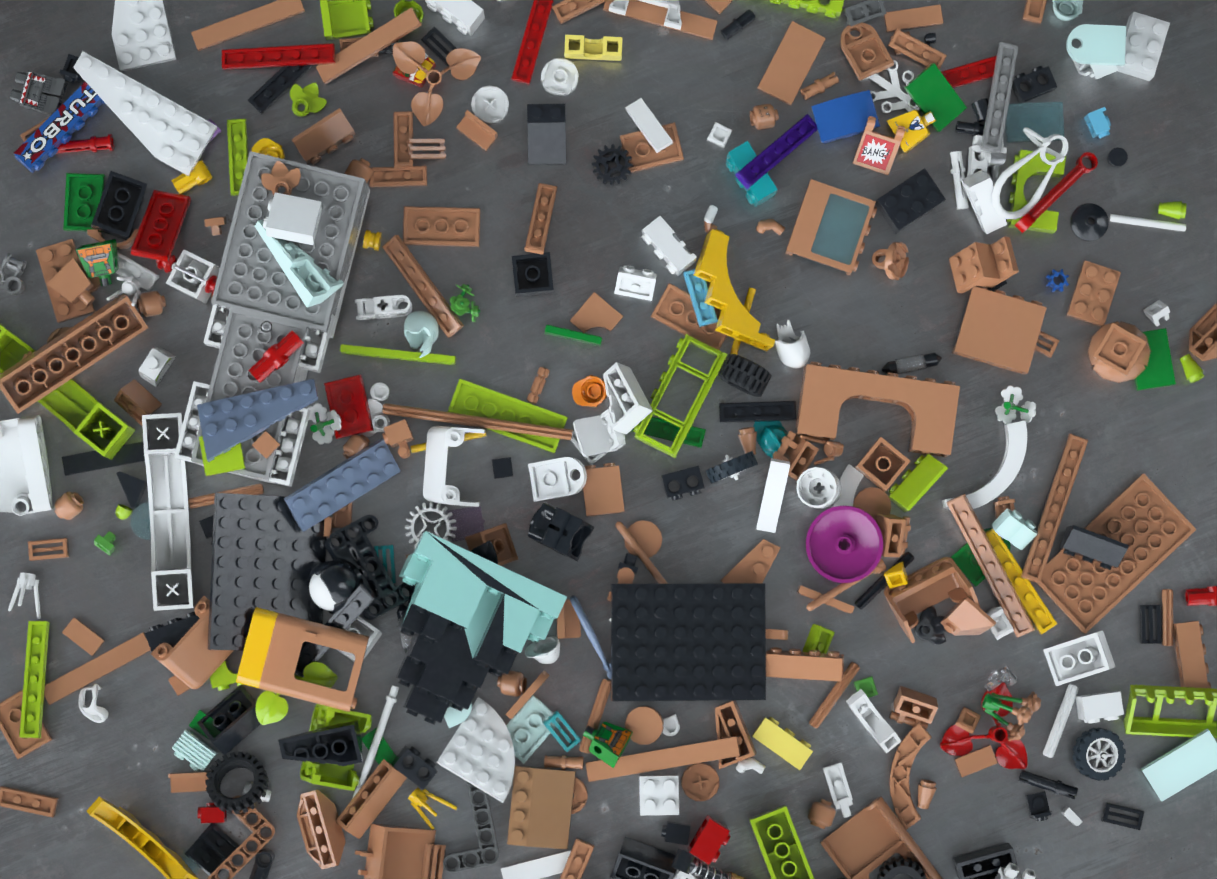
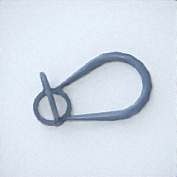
M572 595L570 602L590 642L599 655L603 668L607 671L608 678L611 679V663L607 662L597 636L578 598Z

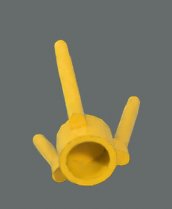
M417 787L408 799L430 829L434 830V826L420 808L423 806L432 815L437 816V813L426 803L428 800L426 796L454 810H457V806L430 793L426 789L421 790Z

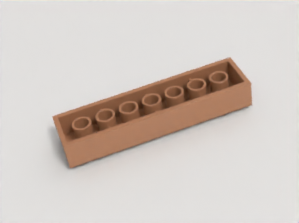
M123 293L0 374V390L18 414L148 329L136 308L131 305L132 302L128 296Z

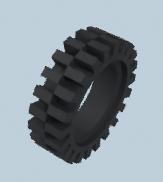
M239 751L238 755L235 752H231V757L228 758L227 755H223V761L217 759L215 761L216 767L211 765L210 769L212 772H207L206 775L209 780H205L206 791L215 806L219 807L221 811L224 812L226 810L229 814H232V811H234L235 814H240V810H243L246 813L248 812V807H251L252 810L256 808L255 802L258 804L262 802L261 796L265 798L266 792L264 790H268L267 782L269 780L264 767L255 756L252 757L247 752L246 755ZM235 768L250 770L253 773L254 782L252 788L245 795L229 798L221 793V781L229 771Z

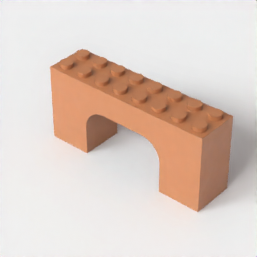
M810 362L803 370L795 434L796 436L806 435L821 440L833 441L836 439L839 411L844 401L863 399L891 403L905 408L911 417L912 424L908 452L948 457L952 451L960 386H956L955 382L952 381L936 383V379L925 378V380L921 381L917 380L916 376L906 375V377L900 378L896 373L879 375V371L868 370L865 373L860 372L859 368L849 367L847 370H844L839 365L830 364L828 367H823L822 363Z

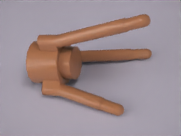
M800 435L802 439L824 445L823 450L827 457L814 462V465L834 461L835 457H839L843 453L844 445L840 442L825 441Z

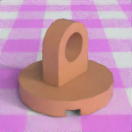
M893 242L888 249L877 250L872 256V263L878 269L885 270L889 279L900 280L899 278H902L908 269L909 257H906L908 248L903 242ZM881 256H886L883 262L878 263Z

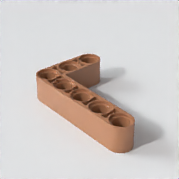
M248 807V812L244 813L243 810H240V814H235L232 811L252 834L207 879H220L218 872L222 869L229 872L227 879H232L273 838L275 834L273 825L256 808L252 810L251 807ZM255 814L257 822L254 824L248 823L247 815ZM262 828H269L271 835L267 838L261 836L260 830ZM250 841L257 844V849L253 852L246 848V844ZM236 855L243 858V863L239 866L234 865L232 862V858Z

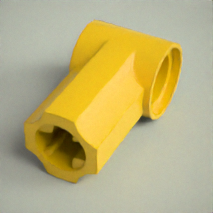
M202 160L197 162L190 176L181 174L171 181L178 193L182 195L197 185L200 186L207 183L213 176Z

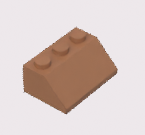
M339 108L291 140L306 163L314 165L322 159L321 156L326 153L331 154L338 149L337 146L341 143L346 144L354 138L355 132Z

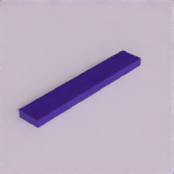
M806 114L738 171L735 176L746 189H749L818 130L816 123Z

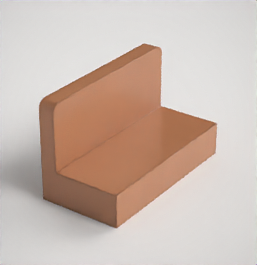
M466 110L464 118L456 127L457 130L485 151L490 148L498 137L495 130L468 110Z
M135 379L121 388L114 399L141 426L142 415H151L162 405Z
M570 600L565 601L557 618L558 639L581 637L580 620Z
M210 771L168 774L171 782V793L206 791L205 780H209L206 775Z

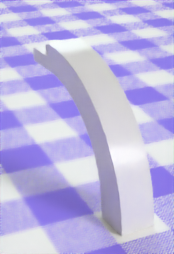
M1026 420L1004 425L1006 447L997 473L982 488L966 495L973 509L983 506L998 497L1009 487L1018 474L1027 447ZM953 498L942 500L943 508L948 507L947 501Z

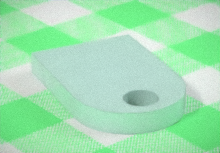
M1080 25L1073 29L1067 38V52L1074 61L1081 64L1124 66L1126 26ZM1072 40H1080L1081 48H1074L1071 44Z

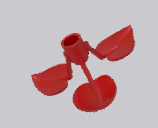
M1001 682L991 686L981 699V707L987 693L991 694L993 692L998 695L1012 697L1006 683ZM1001 700L1002 704L1013 707L1012 701ZM999 708L998 711L994 710L1000 717L1010 713V711ZM993 716L992 718L996 726L991 727L987 735L969 736L970 733L952 725L945 731L940 742V748L944 752L953 756H963L970 753L973 749L971 739L990 738L992 741L1001 744L995 753L999 765L1008 769H1026L1028 765L1027 752L1022 741H1008L1007 730L1001 727V723Z

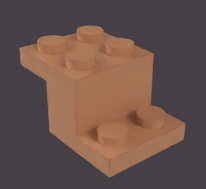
M1006 236L993 244L974 242L949 258L957 293L963 294L975 286L993 288L1019 272L1010 237Z

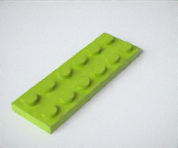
M462 379L458 381L448 409L450 413L563 429L568 419L566 416ZM487 429L554 454L560 441L558 438Z

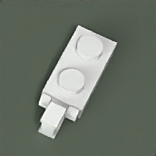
M842 763L824 767L823 772L836 810L841 809L843 818L852 816L849 806L853 805V798Z

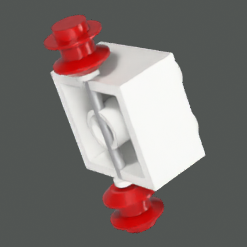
M184 249L178 261L175 255L170 256L169 262L156 261L158 269H164L166 273L171 272L166 282L171 287L205 304L211 293H214L220 269L217 265Z

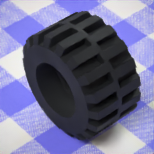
M736 354L728 355L719 373L723 381L755 397L762 396L772 377L769 371L762 366Z
M899 856V859L893 857L890 862L886 861L884 867L880 868V873L877 876V879H893L898 874H908L913 879H926L923 868L919 866L918 862H913L909 857L904 859L903 856Z

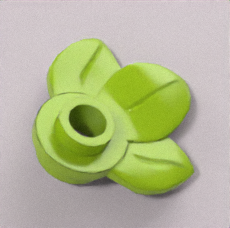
M311 83L303 89L297 84L292 86L290 98L293 101L292 111L296 116L304 117L309 113H318L326 106L327 100L318 97L319 89L317 83ZM300 105L305 106L303 111L298 110Z

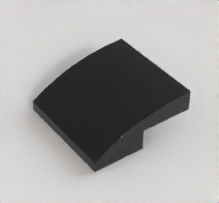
M211 823L186 851L185 855L210 876L239 845L214 823Z

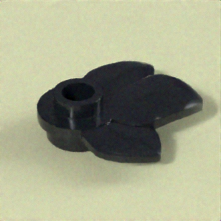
M934 606L925 609L921 613V622L916 625L915 633L922 640H929L932 644L940 645L946 642L945 635L943 634L946 630L940 623L945 616H937ZM923 627L927 628V633H924Z

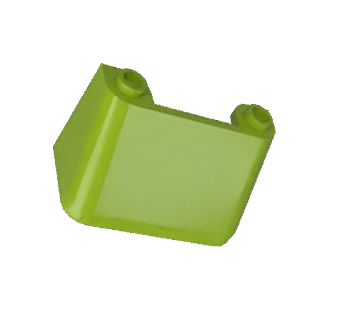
M316 704L309 731L357 720L361 734L371 728L372 719L371 715L353 710L347 712ZM302 761L300 778L311 784L355 791V787L359 783V776L353 770L354 764L338 766L337 764Z

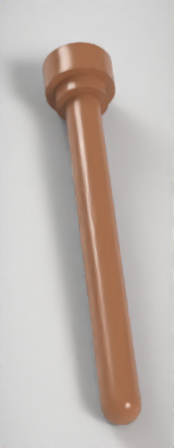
M618 521L615 525L658 584H668L624 524Z
M882 559L869 575L873 573L880 574L886 570V565ZM861 580L841 583L807 604V610H814Z

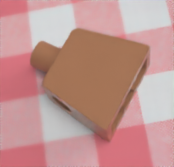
M75 259L67 263L47 283L48 286L73 304L81 300L86 306H89L95 300L89 293L94 285Z

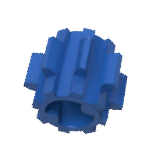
M1053 269L1051 271L1052 274L1045 277L1049 280L1046 286H1050L1052 292L1056 289L1063 292V287L1069 286L1068 281H1066L1069 275H1064L1063 269L1058 273ZM1056 277H1059L1061 279V283H1059L1058 285H1056L1053 280Z

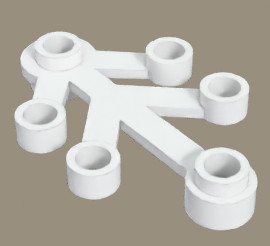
M893 60L896 66L895 69H887L890 74L891 83L878 74L863 79H871L887 90L881 92L871 91V94L875 97L873 102L892 97L902 100L897 103L884 102L881 105V111L884 114L901 109H906L908 112L920 110L917 105L912 106L910 104V100L913 99L908 93L906 94L900 89L897 61ZM905 71L902 75V80L906 85L914 79L912 71ZM905 74H910L911 79L907 80ZM884 105H889V106H890V110H889V111L884 110L883 106H884Z

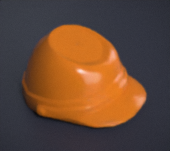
M589 375L577 381L572 387V396L575 403L580 406L597 407L607 397L604 380L597 376Z

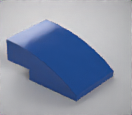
M870 90L811 106L821 142L825 144L863 133L869 116L876 118L873 129L881 127Z

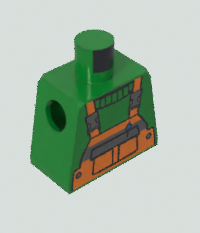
M116 239L81 245L77 248L76 252L89 278L99 277L101 286L111 285L110 274L115 273L119 269Z
M603 722L599 730L588 725L583 736L592 740L589 751L614 768L628 745L633 732L611 723Z

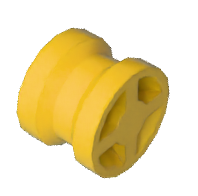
M366 230L363 248H373L375 251H379L382 233H372L370 230Z

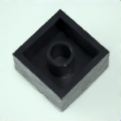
M545 252L543 255L536 253L512 256L516 297L554 293L550 252Z

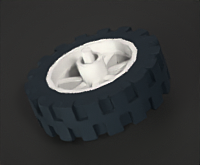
M753 451L736 458L725 455L726 460H724V463L706 470L711 484L727 477H734L736 481L739 479V472L758 465Z
M1091 728L1088 732L1084 731L1082 736L1077 738L1076 746H1073L1074 754H1072V757L1075 760V767L1079 769L1082 775L1097 781L1109 780V777H1115L1116 773L1121 771L1123 768L1122 764L1125 763L1126 759L1124 758L1126 749L1123 748L1124 743L1117 734L1103 728ZM1100 740L1107 742L1102 748ZM1096 742V748H1092V744ZM1108 748H1110V754L1106 752ZM1095 758L1093 766H1091L1089 760ZM1099 761H1101L1103 766L1097 768Z

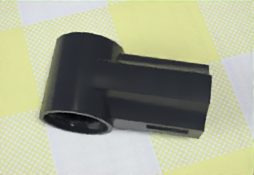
M265 848L259 851L255 857V863L249 879L268 878L275 858L272 850ZM260 855H268L270 858V862L263 863L260 859Z

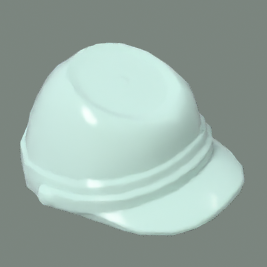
M1052 0L1054 14L1062 21H1070L1078 17L1079 14H1082L1083 0Z

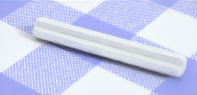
M1069 684L1044 748L1043 755L1049 758H1053L1078 693L1079 688L1075 685Z

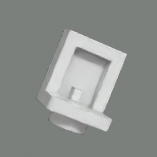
M1001 606L993 607L986 612L996 622L990 630L997 640L1014 631Z

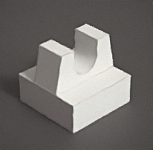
M1160 300L1143 310L1155 326L1160 325L1158 321L1160 318L1166 321L1170 319L1169 307Z

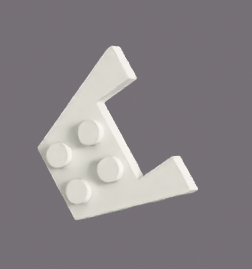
M614 0L609 6V11L625 15L629 0ZM638 0L668 8L664 26L681 29L682 21L679 0Z

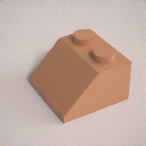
M506 523L465 537L470 552L475 547L490 540L495 548L498 565L500 566L518 560Z

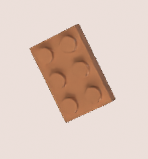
M1086 260L1083 261L1067 315L1101 327L1105 325L1121 272Z

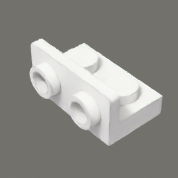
M629 265L620 266L614 294L652 301L657 274L649 269L637 270Z

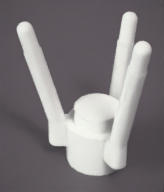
M133 275L129 277L118 276L117 280L125 281L122 284V289L107 297V300L110 301L122 293L128 296L134 294L131 305L135 306L138 296L141 294L139 281L134 279Z
M20 573V578L17 579V585L8 611L12 610L20 588L18 606L22 605L25 589L32 590V586H34L37 619H41L38 591L39 580H35V574Z

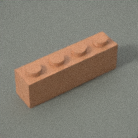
M1199 621L1174 623L1173 636L1180 686L1211 688L1210 682L1207 681L1209 667L1204 660L1206 647L1204 643L1202 644L1201 636H1203L1202 625L1199 624Z
M773 647L766 651V677L842 682L844 677V654H840L838 651L820 653L819 650L801 652L800 649L782 651V648Z
M383 759L337 818L336 822L345 831L360 839L407 777Z

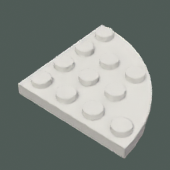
M478 697L472 706L469 717L461 723L438 759L437 764L504 803L514 776L515 754L510 733L498 713L487 702Z

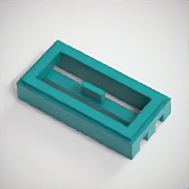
M394 545L374 546L378 557L379 550H382L383 566L387 573L386 549H390L392 582L396 583Z
M557 710L554 712L555 714L549 716V719L544 720L542 723L563 749L568 752L582 740ZM557 717L561 720V722L565 725V727L570 731V733L574 736L576 740L572 741L569 738V736L565 733L561 726L556 722L555 719ZM551 722L560 731V733L564 736V738L568 741L570 745L566 746L564 744V742L560 739V737L549 725Z

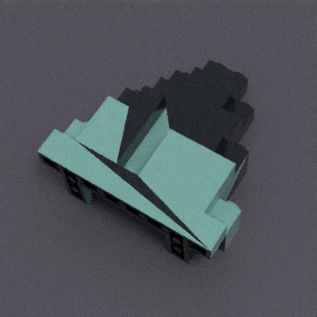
M424 531L414 553L408 555L399 577L403 578L402 582L411 586L416 584L397 626L401 628V633L410 637L414 635L395 677L399 679L398 683L406 687L413 685L403 706L407 709L406 713L415 717L420 714L425 717L424 721L435 725L436 722H442L450 703H452V708L461 712L463 709L468 710L477 689L481 688L487 673L497 677L508 675L517 653H521L526 640L532 642L545 640L552 622L555 618H558L567 596Z

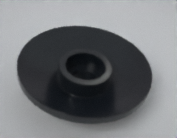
M1086 203L1075 209L1070 223L1072 231L1078 238L1085 241H1094L1106 233L1109 219L1102 207L1097 204ZM1088 218H1093L1094 224H1089Z

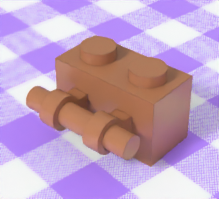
M404 419L384 427L385 432L382 433L385 443L392 448L400 446L398 449L399 456L403 459L409 458L411 451L408 442L413 441L414 437L408 422Z
M789 431L787 436H784L781 440L782 444L777 452L775 451L772 456L773 459L789 461L788 477L797 481L800 475L808 469L819 449L807 440Z
M877 514L876 522L881 529L884 541L882 556L900 557V555H904L905 548H908L907 536L908 531L911 529L910 517L903 516L901 518L894 514Z
M900 686L894 700L895 712L891 711L889 718L896 720V723L911 725L912 728L921 722L925 729H927L928 723H932L938 709L937 698Z

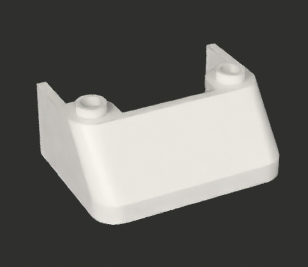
M436 425L428 430L423 496L427 501L448 505L480 506V501L460 500L459 489L453 485H445L448 446L457 447L463 443L465 432L485 433L486 429Z

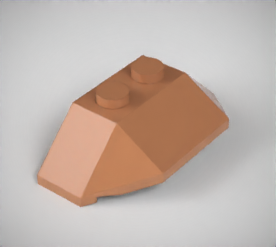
M1217 303L1190 329L1189 351L1202 361L1217 358Z
M318 789L303 793L300 796L301 800L297 810V818L306 851L319 864L321 869L338 866L346 841L342 827L336 822L339 817L336 806Z

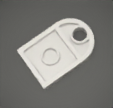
M562 457L528 464L534 502L575 495L586 484V469L576 458ZM576 469L580 472L578 480H575L572 475Z

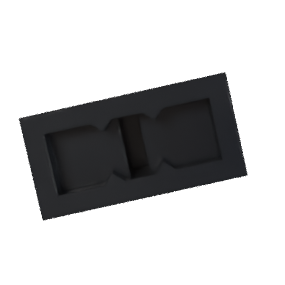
M1038 66L1032 69V73L1027 75L1025 73L1018 74L1014 77L1015 80L1012 83V89L1019 105L1050 93L1057 88L1049 66L1045 68ZM1038 76H1043L1046 79V84L1039 83ZM1021 83L1027 84L1028 87H1029V90H1028V91H1023V90L1020 88V84H1021Z
M699 465L661 475L666 497L671 498L672 501L683 498L682 494L690 493V496L702 493L701 489L705 488ZM690 476L696 477L698 480L697 486H689L687 479ZM672 481H676L679 484V490L676 492L669 489V483Z
M405 745L391 765L424 790L438 772L434 768L436 764L429 758L425 760L419 756L421 753L413 746L408 748ZM406 756L413 757V761L409 765L403 764V759ZM425 767L428 769V773L425 776L418 775V771L421 768Z

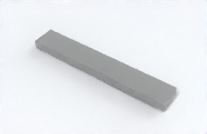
M1004 42L999 43L980 150L997 154L1001 152L1019 48L1017 45Z

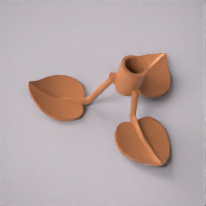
M407 41L393 45L394 61L402 72L413 74L419 67L426 73L425 78L430 84L428 94L426 92H419L411 101L412 111L423 126L434 122L443 109L442 97L439 94H431L434 85L441 82L442 75L451 69V74L454 78L466 80L474 74L481 60V56L476 52L458 48L452 50L446 56L448 67L440 72L436 69L427 70L421 65L425 60V51L420 44Z

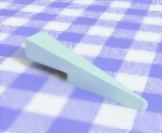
M264 220L257 221L255 225L257 231L307 308L322 303L344 284L342 280L339 279L337 281L329 275V270L326 268L323 270L314 263V259L291 241L288 243L284 239L267 236L266 228H263Z

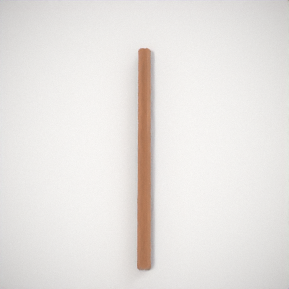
M387 403L383 405L382 413L388 415L571 440L573 431L570 429Z

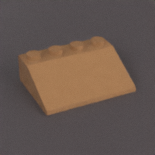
M515 766L508 845L568 849L576 771Z

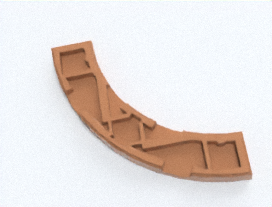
M921 722L916 724L900 743L890 771L892 803L900 822L906 830L921 819L911 798L909 785L913 761L923 745L932 738Z

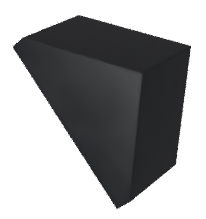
M117 472L116 474L132 509L138 508L147 482L126 473Z

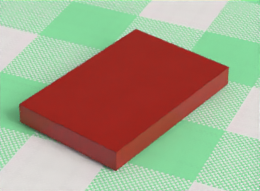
M361 374L324 383L330 411L335 410L341 418V430L334 431L336 439L374 431Z

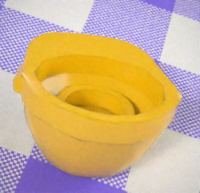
M269 138L258 140L251 149L252 152L281 159L285 158L282 145Z

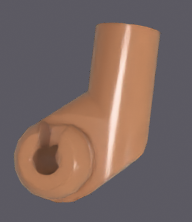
M765 219L758 222L756 230L761 234L766 230H773L778 235H781L785 227L774 219Z

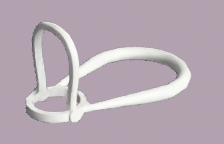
M1028 127L1023 129L1026 136L1039 148L1009 166L999 176L992 192L993 207L998 215L1005 219H1017L1024 216L1038 203L1055 166L1065 159L1068 151V141L1060 134H1053L1044 138ZM1057 138L1063 142L1060 154L1047 147L1052 140ZM1040 152L1042 161L1052 165L1028 204L1015 212L1006 211L1000 203V192L1003 184L1008 177ZM1045 152L1055 156L1056 158L1053 160H1047L1045 157Z

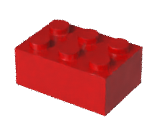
M707 815L687 849L689 853L709 865L711 862L715 863L721 854L719 851L721 845L725 846L731 837L729 834L730 830L727 826Z

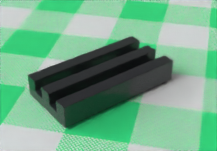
M433 27L421 41L448 67L446 58L427 39L429 38L446 55H448L449 51L432 36L433 33L452 50L457 48L439 30Z
M1140 605L1141 644L1161 643L1160 605ZM1145 609H1148L1149 640H1146ZM1153 609H1155L1156 640H1154L1153 636Z
M1105 802L1104 815L1101 821L1140 830L1144 811ZM1111 807L1139 814V817L1112 812L1109 809ZM1108 815L1137 821V825L1108 819Z

